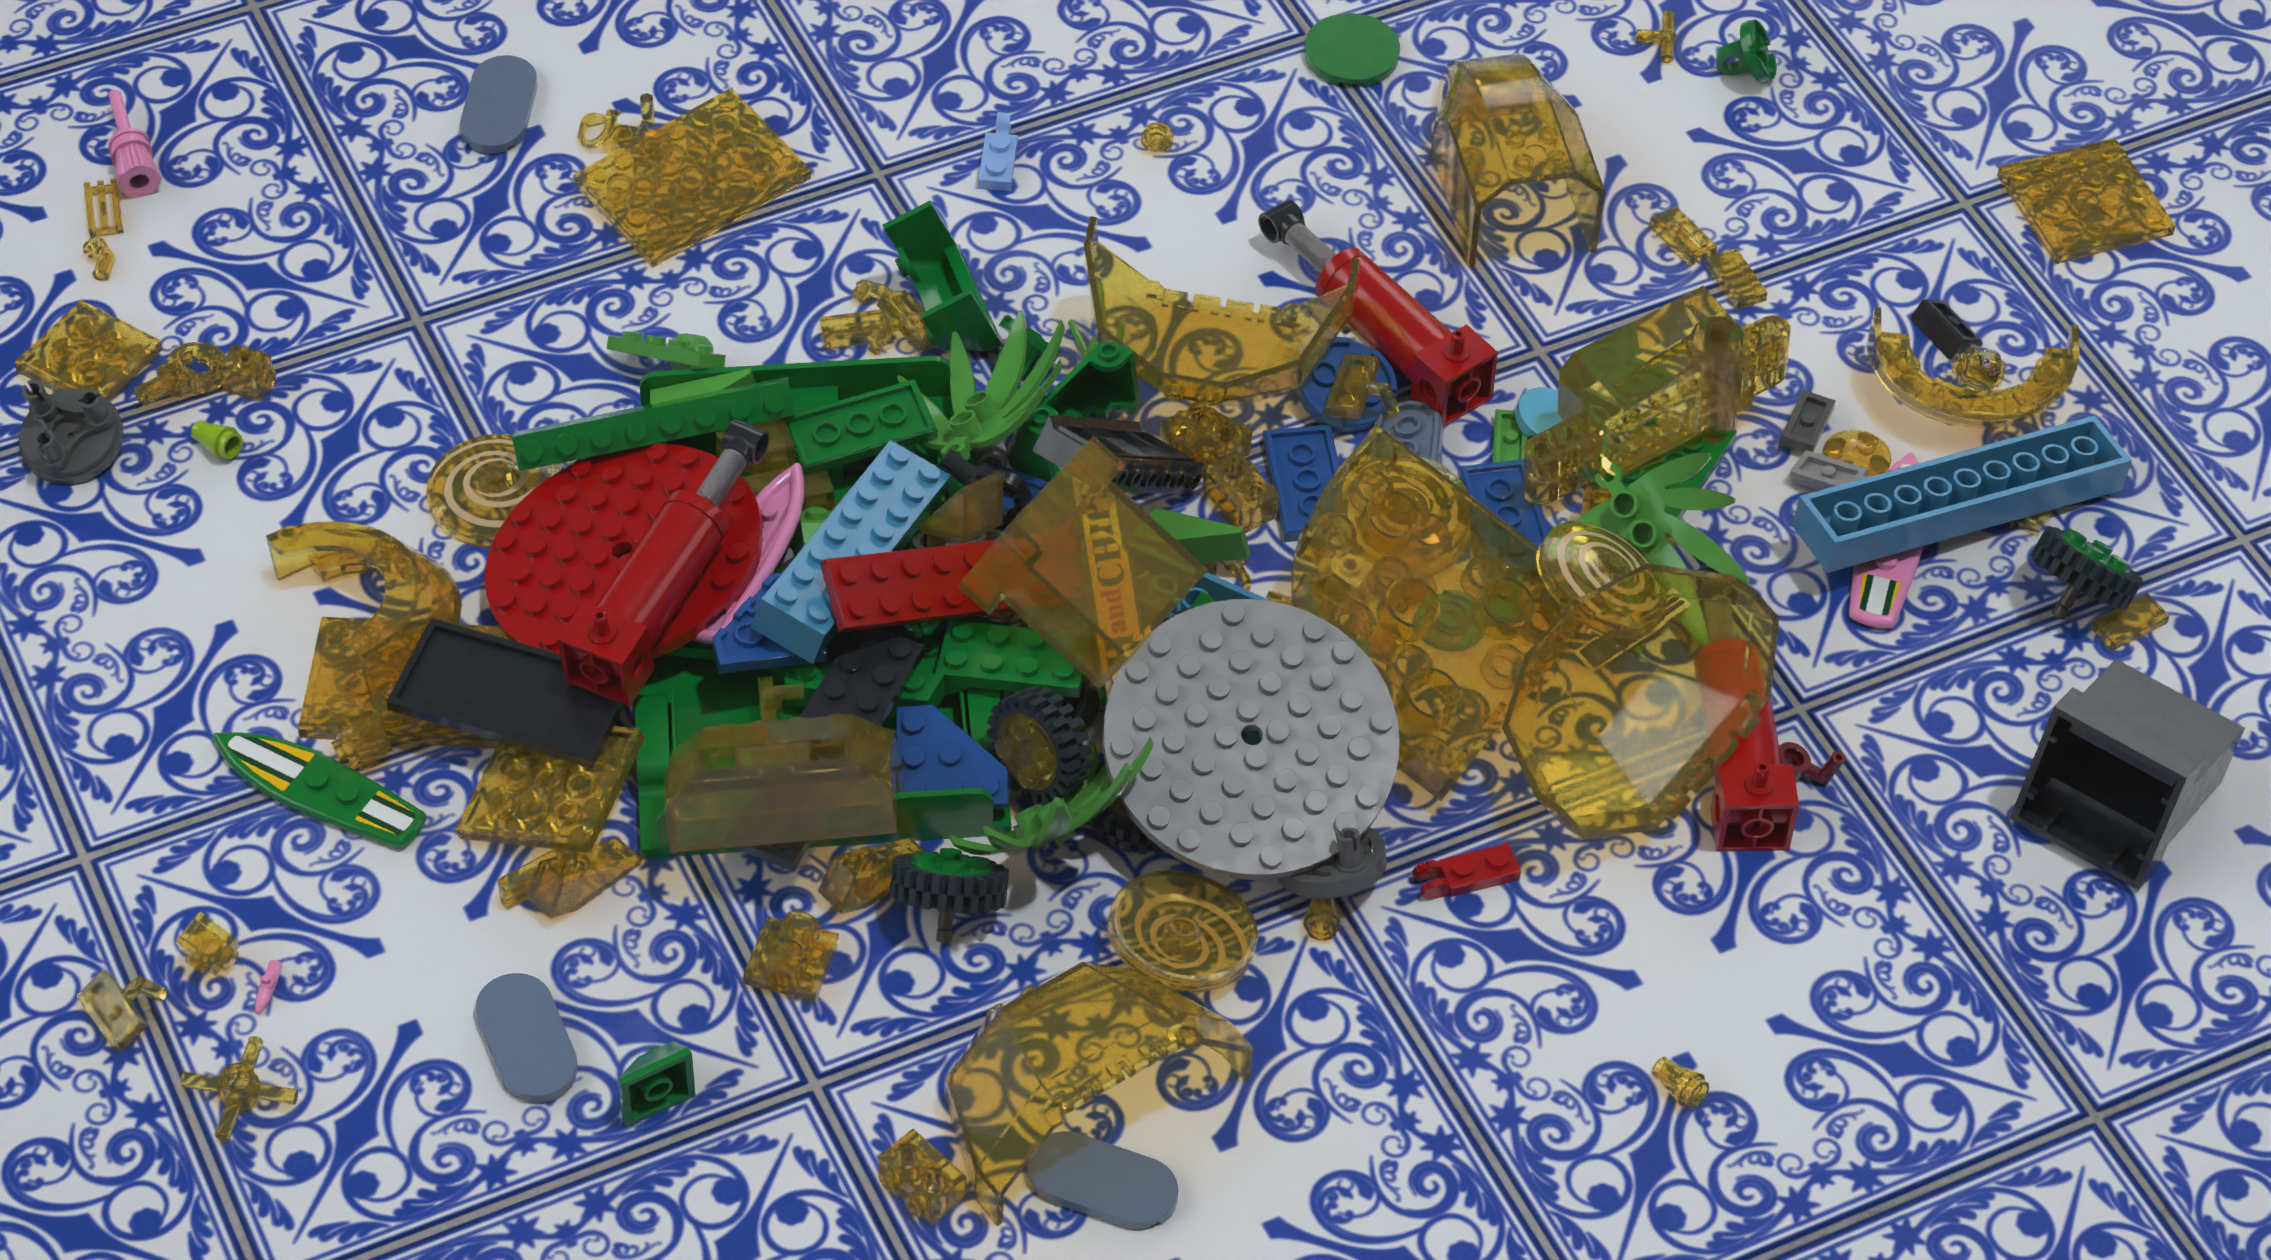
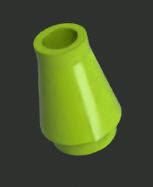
M202 420L197 421L192 426L191 437L201 443L218 459H233L241 451L243 439L234 427L207 423Z

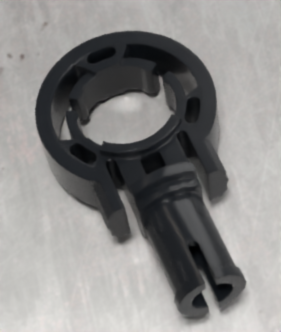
M951 448L937 466L963 484L961 494L970 500L975 514L990 526L1002 529L1013 528L1024 520L1032 505V494L1028 485L1018 475L1010 471L994 470L985 463L975 467ZM1003 490L1010 497H1014L1016 494L1017 496L1013 502L1015 506L1010 509L1006 508L1003 513H999L1001 508L991 502L989 492Z

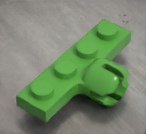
M623 331L622 337L608 336V350L669 361L670 366L674 370L719 368L725 365L726 355L713 353L712 343L705 336L679 334L675 338L669 339L668 344H665V337L646 335L645 340H642L643 333Z

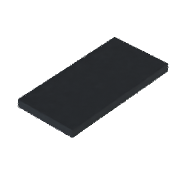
M431 618L386 701L388 710L592 769L624 707L621 703L565 682L560 654Z

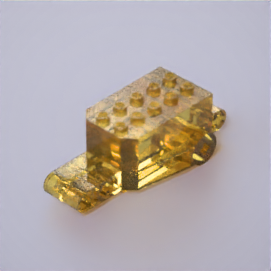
M1703 285L1573 352L1559 370L1558 415L1563 421L1531 437L1524 445L1523 495L1525 499L1534 505L1550 504L1594 481L1595 475L1598 473L1602 476L1607 473L1615 476L1614 471L1610 467L1613 463L1622 469L1623 475L1639 470L1641 467L1644 468L1662 461V458L1665 456L1670 458L1674 452H1684L1688 446H1697L1701 443V440L1705 439L1704 443L1721 442L1736 430L1738 415L1750 409L1753 397L1776 386L1785 379L1791 332L1788 321L1779 316H1766L1752 324L1749 323L1740 327Z

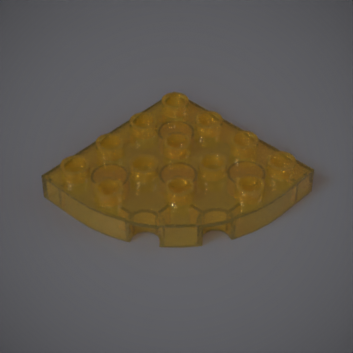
M1376 425L1338 468L1314 504L1302 527L1295 549L1291 573L1292 606L1308 611L1340 629L1366 653L1378 669L1387 685L1398 719L1400 743L1397 768L1440 801L1449 793L1594 611L1571 587L1555 559L1379 425ZM1570 572L1579 588L1598 605L1603 596Z

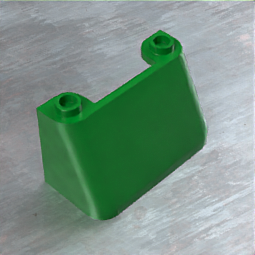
M1104 342L1095 347L1042 399L1030 417L1018 428L1007 446L1006 452L1010 467L1018 472L1059 486L1064 483V475L1058 468L1059 466L1032 451L1049 415L1088 418L1092 413H1095L1104 419H1108L1111 416L1110 412L1125 410V414L1131 417L1141 407L1134 351L1117 342Z

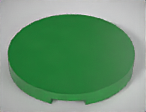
M1344 13L1329 16L1317 22L1306 36L1304 50L1307 65L1321 79L1338 86L1341 82L1362 84L1365 87L1385 80L1395 71L1400 55V43L1395 32L1384 22L1363 14Z

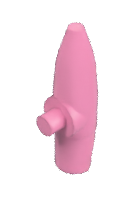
M277 960L269 961L265 975L260 978V986L255 1001V1013L258 1015L268 1005L283 967V964Z

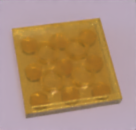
M80 300L22 354L14 364L16 372L31 380L41 381L45 387L54 392L68 389H96L101 396L110 400L163 349L161 340Z

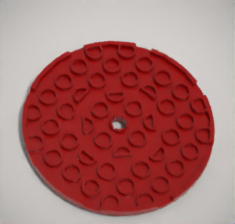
M657 443L577 460L533 489L518 503L503 522L487 556L485 567L486 596L491 611L506 636L511 641L560 654L557 639L582 601L596 606L631 552L622 555L620 558L615 557V555L628 551L629 548L633 551L671 493L676 490H687L696 493L719 458L691 447ZM739 475L718 507L726 516L729 524L728 532L651 649L653 659L689 643L701 631L708 629L706 624L722 611L727 612L734 601L737 602L754 577L762 555L763 545L761 540L764 523L754 493L741 475Z

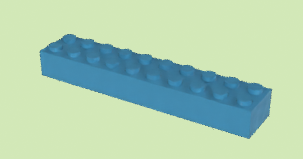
M2094 415L1801 495L1792 527L1825 571L1829 573L2121 491L2132 460Z

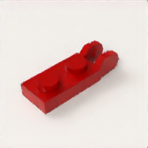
M1505 843L1440 859L1439 861L1429 860L1425 863L1422 862L1415 866L1412 874L1416 881H1429L1423 884L1420 889L1424 899L1429 900L1448 895L1454 897L1520 880L1521 870L1509 844Z

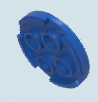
M1348 337L1329 338L1312 346L1302 358L1295 377L1296 392L1307 413L1320 424L1331 425V429L1340 432L1355 433L1373 428L1375 421L1381 414L1384 418L1389 413L1397 392L1396 376L1385 356L1376 348L1372 350L1361 343L1351 341V338Z

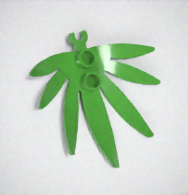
M1022 310L1017 313L985 391H976L973 370L959 334L952 332L950 392L954 416L948 421L944 414L922 394L937 427L938 437L916 444L930 449L941 450L942 458L951 448L968 461L970 459L969 452L993 445L1016 431L1037 408L1063 368L1059 359L1049 377L1041 385L1055 360L1063 338L1065 327L1062 320H1060L1039 361L1018 390L1027 348L1026 318ZM897 376L899 383L907 381L903 376Z
M1707 452L1683 456L1664 463L1637 479L1627 488L1623 483L1624 475L1622 469L1614 463L1611 464L1610 467L1615 474L1614 479L1611 482H1606L1603 476L1598 473L1595 475V480L1600 487L1608 489L1612 497L1592 508L1570 525L1540 560V564L1543 566L1558 562V544L1566 534L1573 531H1591L1618 541V544L1630 552L1640 565L1637 552L1620 538L1605 530L1616 534L1632 545L1637 551H1640L1641 555L1647 560L1656 574L1661 592L1675 584L1694 603L1692 607L1679 616L1706 645L1714 641L1704 602L1690 571L1665 534L1668 533L1684 549L1712 569L1743 584L1749 583V578L1742 568L1721 546L1697 528L1665 512L1666 507L1684 510H1713L1730 506L1736 502V499L1730 495L1709 489L1674 488L1666 490L1667 486L1681 483L1698 473L1711 459V455ZM1580 535L1572 538L1566 545L1565 558L1577 552L1593 535ZM1597 536L1592 541L1604 543L1611 547L1613 544L1612 542ZM1595 546L1587 551L1585 560L1590 573L1598 581L1600 576L1591 565L1590 553L1593 551V562L1602 573L1611 550ZM1618 547V551L1632 564L1636 575L1633 581L1632 568L1618 554L1619 584L1623 586L1635 585L1639 579L1638 569L1629 555ZM1580 564L1574 581L1588 595L1594 585L1588 579ZM1645 582L1642 588L1635 592L1620 590L1621 599L1632 603L1646 602ZM1572 588L1569 605L1577 606L1583 599ZM1622 606L1624 617L1634 611V609ZM1645 638L1633 645L1635 652L1640 653L1643 651Z
M1148 737L1144 747L1132 764L1129 766L1127 762L1123 765L1112 783L1107 772L1106 763L1094 777L1099 752L1094 742H1092L1090 745L1092 747V754L1086 757L1092 760V768L1087 770L1090 776L1088 780L1084 781L1085 784L1081 788L1063 798L1055 797L1052 802L1044 806L1036 804L1019 812L1014 816L1017 825L1010 832L1001 834L990 827L983 826V830L992 845L976 843L949 835L952 844L964 852L986 856L1030 846L1037 849L1053 840L1058 844L1076 835L1074 829L1092 820L1110 806L1135 778L1154 746L1151 737Z

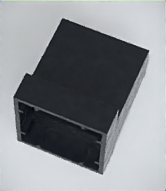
M2115 659L2084 692L2072 687L2054 706L2010 819L2140 890L2157 871L2171 839L2221 784L2245 727Z

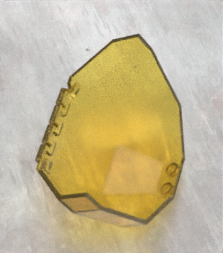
M1090 216L1084 241L1085 274L1097 345L1104 342H1117L1133 350L1137 379L1158 394H1162L1171 400L1185 399L1197 401L1206 406L1244 407L1302 387L1353 314L1359 285V259H1353L1347 285L1302 304L1290 303L1285 307L1260 304L1259 313L1253 312L1254 303L1227 299L1226 307H1220V297L1195 293L1193 302H1189L1188 292L1166 289L1159 281L1149 280L1098 242L1097 217Z
M1647 563L1572 601L1525 655L1502 725L1503 732L1537 800L1564 827L1583 841L1655 830L1668 815L1675 819L1691 801L1690 797L1686 794L1689 791L1697 794L1716 773L1711 768L1712 764L1715 763L1718 766H1722L1740 745L1735 738L1740 736L1745 739L1761 721L1757 713L1771 699L1779 625L1777 614L1754 588L1733 575Z
M1081 962L1036 986L1032 985L1025 988L1017 997L1004 1004L999 1003L988 1011L986 1020L946 1077V1106L975 1200L996 1226L1003 1223V1195L1052 1131L1063 1125L1065 1115L1093 1099L1089 1088L1096 1096H1100L1124 1082L1125 1076L1122 1069L1129 1077H1132L1157 1063L1158 1059L1154 1051L1164 1059L1181 1048L1194 1049L1203 1044L1221 1054L1245 1082L1251 1078L1253 1047L1229 1020L1136 969Z

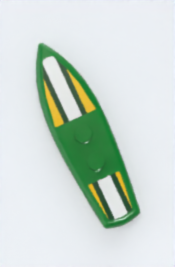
M224 732L214 733L212 736L223 758L245 781L268 797L310 817L397 849H402L413 841L425 824L427 816L419 808L354 769L309 747L262 734Z

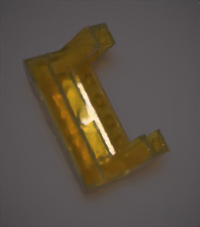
M831 714L827 717L816 718L794 717L790 720L770 722L758 720L753 723L736 725L723 723L713 727H703L672 751L665 773V817L671 853L897 833L896 793L905 792L904 768L895 731L853 714Z

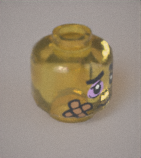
M1970 345L1961 354L1957 353L1952 363V373L1956 374L1957 383L1962 388L1986 393L2001 384L2005 374V362L2001 360V356L1996 350Z

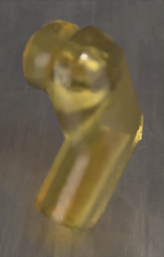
M91 237L83 244L84 254L90 252L88 258H96L97 260L92 273L93 277L99 281H107L116 259L115 253L103 238Z
M864 279L855 283L857 286L851 292L852 296L861 303H866L871 295L892 311L899 309L903 302V298L887 285Z

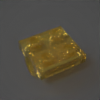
M790 911L785 915L784 920L767 916L743 974L744 984L816 1002L838 947L839 933L821 929L819 921L814 916L803 911Z

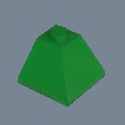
M675 1041L663 1046H655L645 1054L638 1056L618 1078L622 1121L626 1128L696 1096L692 1052L689 1047Z

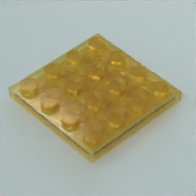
M2115 138L1999 166L1998 178L2055 264L2174 234L2176 225Z
M614 726L593 769L499 742L455 829L459 838L591 853L645 740L641 729Z

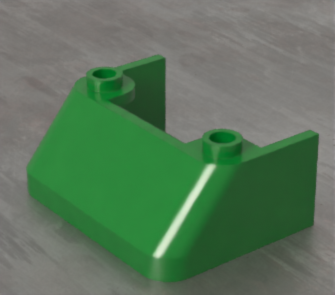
M931 201L883 224L885 232L899 254V258L895 259L900 273L903 277L910 276L926 311L920 315L928 327L925 329V332L934 348L940 346L943 351H950L952 332L959 334L966 351H992L1002 346V340L961 250Z

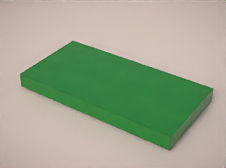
M915 379L797 412L794 416L783 418V425L805 476L878 455L890 440L902 447H906L938 437L937 427Z

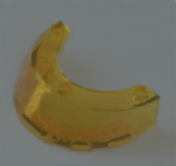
M1874 307L1866 343L1869 362L1875 375L1887 391L1901 403L1917 413L1947 425L1985 429L2024 421L2040 413L2059 399L2068 389L2076 374L2080 351L2079 325H2072L2066 348L2045 347L2043 357L2036 361L2032 373L2023 384L1996 391H1977L1952 385L1938 377L1931 379L1920 369L1921 363L1912 351L1909 334L1881 332V307Z
M327 521L285 526L276 532L266 535L275 575L279 581L310 566L323 582L347 574L365 573L369 568H377L383 576L386 590L381 606L365 625L354 632L351 638L352 647L360 657L367 691L371 698L394 688L431 618L458 626L461 625L462 601L458 586L451 574L433 558L381 530L357 523Z

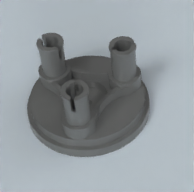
M33 379L27 382L31 391H29L25 384L23 385L22 395L29 403V413L22 423L19 449L25 464L34 475L50 483L69 485L87 481L111 465L122 447L124 427L118 411L109 400L101 396L96 389H68L49 395L39 380Z

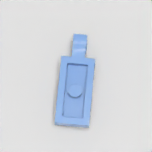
M998 112L996 132L985 133L978 189L1011 191L1018 147V135L1010 134L1011 113Z

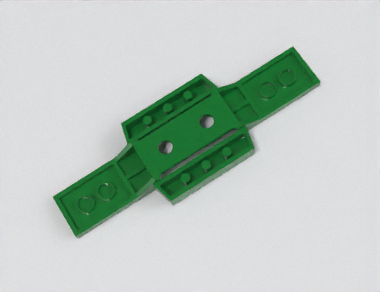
M958 618L941 620L939 625L933 630V634L926 637L944 638V641L939 642L934 638H925L923 640L910 639L925 645V655L888 716H897L896 707L934 705L937 708L945 696L970 687L1018 692L1029 686L1030 688L1041 686V690L1044 688L1051 689L1054 696L1059 694L1063 697L1080 698L1092 646L1091 634L958 621ZM902 625L881 628L897 635H910L903 629ZM838 632L827 646L828 656L825 662L766 668L784 678L787 705L806 707L833 663L828 657L834 652H840L851 633ZM694 640L664 654L715 660L712 644L700 643Z

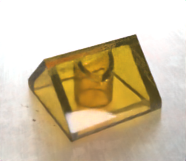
M998 471L962 487L918 528L925 534L966 542L1002 525L1004 476Z

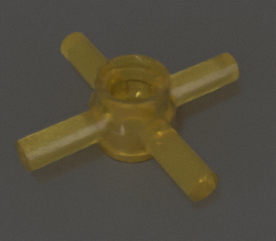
M250 1036L240 1063L226 1066L221 1071L219 1077L185 1071L182 1073L181 1087L217 1092L220 1099L225 1103L215 1132V1137L219 1140L228 1141L230 1139L238 1114L254 1109L259 1099L293 1105L297 1102L298 1089L261 1084L258 1076L254 1073L264 1043L260 1037Z

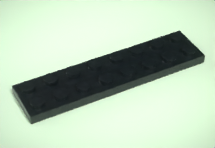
M881 628L852 631L727 833V846L794 872L925 655V645Z

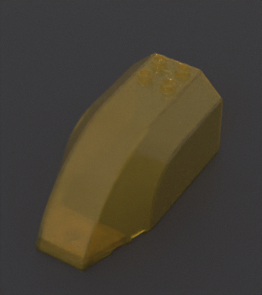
M1508 54L1450 62L1440 77L1431 155L1468 268L1475 267L1482 207L1509 186L1532 182L1565 180L1590 253L1597 252L1605 189L1581 121L1574 107L1531 60L1523 54Z

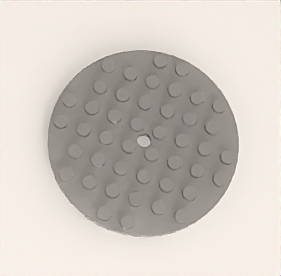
M1230 599L1197 606L1177 614L1146 635L1129 654L1114 679L1106 705L1102 736L1104 758L1111 783L1125 763L1128 762L1129 766L1132 764L1149 736L1154 743L1146 762L1119 796L1129 811L1130 818L1149 839L1170 855L1197 869L1203 870V868L1215 872L1229 874L1230 878L1248 880L1293 876L1314 869V866L1334 856H1339L1335 834L1338 831L1342 832L1343 828L1357 829L1361 838L1378 817L1389 796L1396 775L1400 743L1398 719L1393 700L1378 669L1366 653L1340 629L1308 611L1288 604L1257 599ZM1248 730H1258L1261 742L1256 745L1246 744L1242 740L1241 733Z

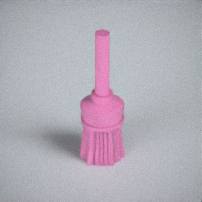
M112 90L108 96L118 132L110 138L108 149L111 154L112 163L116 167L118 191L124 195L126 194L127 197L130 196L131 199L143 197L147 194L151 195L161 184L162 177L152 159L153 151L149 137L142 130L131 128L121 91Z

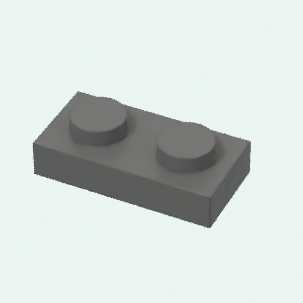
M1803 390L1782 433L1780 445L1803 453L1805 450L1814 452L1832 415L1836 400Z

